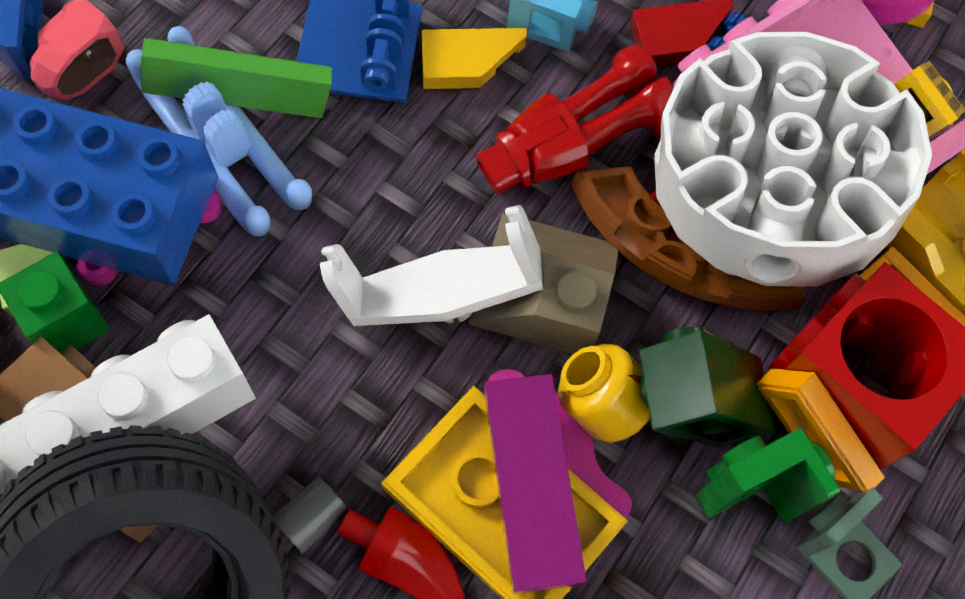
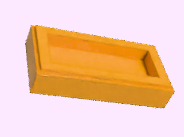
M772 368L757 382L758 389L788 433L802 428L809 441L818 444L827 453L835 470L834 480L839 487L865 492L872 487L875 488L885 478L815 372Z

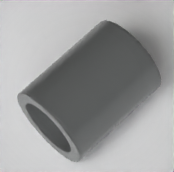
M317 476L275 513L272 519L283 534L303 554L346 515L349 509L337 494Z

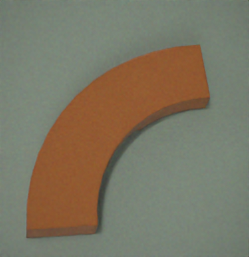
M631 166L575 173L571 186L591 222L609 243L619 249L618 251L623 256L659 281L683 293L708 302L754 311L799 309L807 298L802 287L764 286L716 269L678 238L662 207L650 197Z

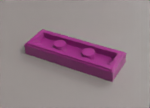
M552 374L487 381L484 383V395L512 593L515 595L584 585L587 580Z

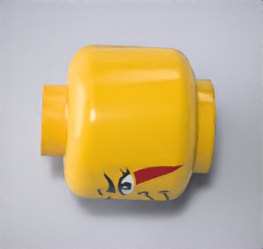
M606 343L580 349L567 360L561 372L558 389L560 405L594 439L608 443L625 440L639 432L650 419L649 408L645 404L640 392V378L643 368L622 347Z

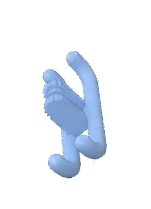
M173 27L168 33L169 42L195 45L191 33L185 27ZM135 49L127 54L126 65L141 91L142 50ZM200 82L199 85H194L192 89H188L189 92L184 94L185 98L182 99L185 112L174 97L142 93L170 132L204 141L219 176L214 190L218 192L222 202L248 234L261 237L269 232L270 216L266 209L253 203L227 168L247 155L285 204L294 210H304L310 206L312 202V189L309 183L305 180L294 178L241 108L225 105L221 93L212 82Z

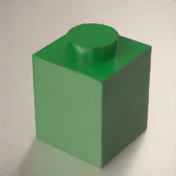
M58 251L0 282L1 296L25 337L32 344L42 337L61 354L69 345L78 350L111 330L80 279Z

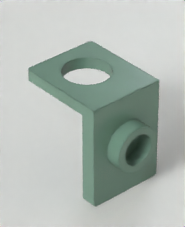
M873 487L847 502L839 494L834 496L808 520L815 530L796 547L843 599H870L902 566L901 562L861 521L883 499ZM854 542L863 546L868 551L872 560V570L864 581L850 580L840 572L836 563V554L843 543Z

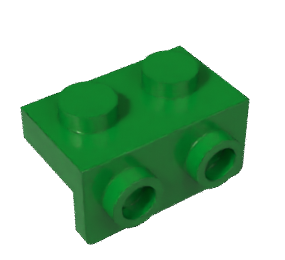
M799 428L767 446L760 435L728 451L722 456L724 458L723 461L706 471L711 482L699 491L695 498L707 518L710 519L764 490L781 520L787 524L839 494L840 488L834 480L835 470L827 453L818 444L810 442L802 428Z

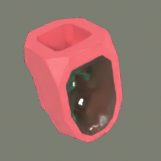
M72 0L65 4L63 9L38 31V47L30 55L31 79L37 88L48 96L60 100L72 99L86 93L115 68L125 46L117 29L104 13L88 0Z

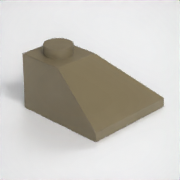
M502 213L492 247L510 245L505 226L510 221L505 213ZM528 220L541 249L543 290L473 312L469 319V325L571 354L576 353L582 348L595 346L600 334L615 276L619 249L605 240Z

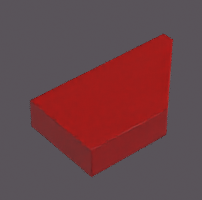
M707 0L633 10L630 25L636 45L649 52L656 66L680 63L693 51L708 44L726 17L731 13L734 2L733 0Z

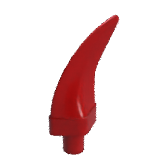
M391 506L381 524L349 509L337 534L367 549L358 567L359 570L397 587L416 599H465L461 582L452 562L439 542L423 526L412 520L410 516Z

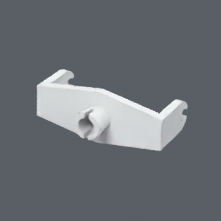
M517 205L505 209V214L510 223L505 224L510 244L507 246L443 250L362 278L343 247L335 244L322 248V255L326 256L328 261L321 262L320 269L328 291L353 326L440 321L452 324L454 323V318L458 317L459 322H462L470 317L473 312L543 290L542 254L523 207Z

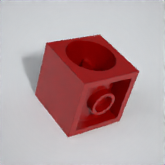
M884 262L866 281L855 273L767 368L770 370L773 368L815 372L878 468L882 470L915 451L965 392V326L889 264ZM841 344L863 350L881 365L890 382L892 398L874 393L855 378L844 360Z

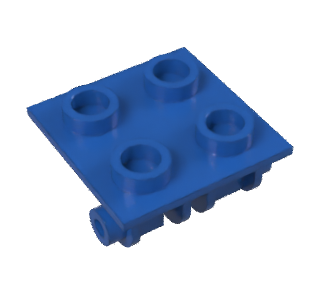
M310 0L296 61L331 67L332 85L329 93L406 103L423 5L411 4L410 0Z

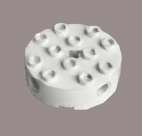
M756 32L730 41L728 50L713 54L705 61L699 58L679 75L662 114L661 140L654 156L657 200L678 238L716 269L764 286H820L864 269L895 238L919 199L932 158L924 112L908 90L900 93L890 80L877 72L880 63L856 46L809 32Z

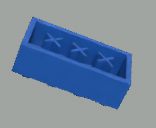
M0 88V239L53 253L58 251L61 256L174 286L219 179L204 141Z

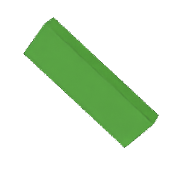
M144 38L141 56V93L184 99V94L189 92L188 89H192L194 85H199L200 82L205 83L208 81L209 83L212 82L221 93L225 105L323 118L332 85V68L323 65Z

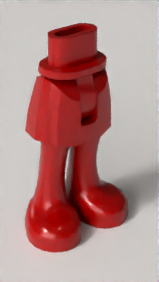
M634 44L618 51L613 57L612 68L595 82L562 101H559L554 94L546 93L524 110L504 131L495 135L496 144L475 155L481 172L494 192L500 194L517 184L525 190L531 187L532 182L537 184L550 181L588 167V156L617 137L638 128L646 127L655 138L661 140L662 114L674 87L667 77L656 80V64L649 52ZM621 96L629 99L611 111L585 124L578 125V122L612 100Z

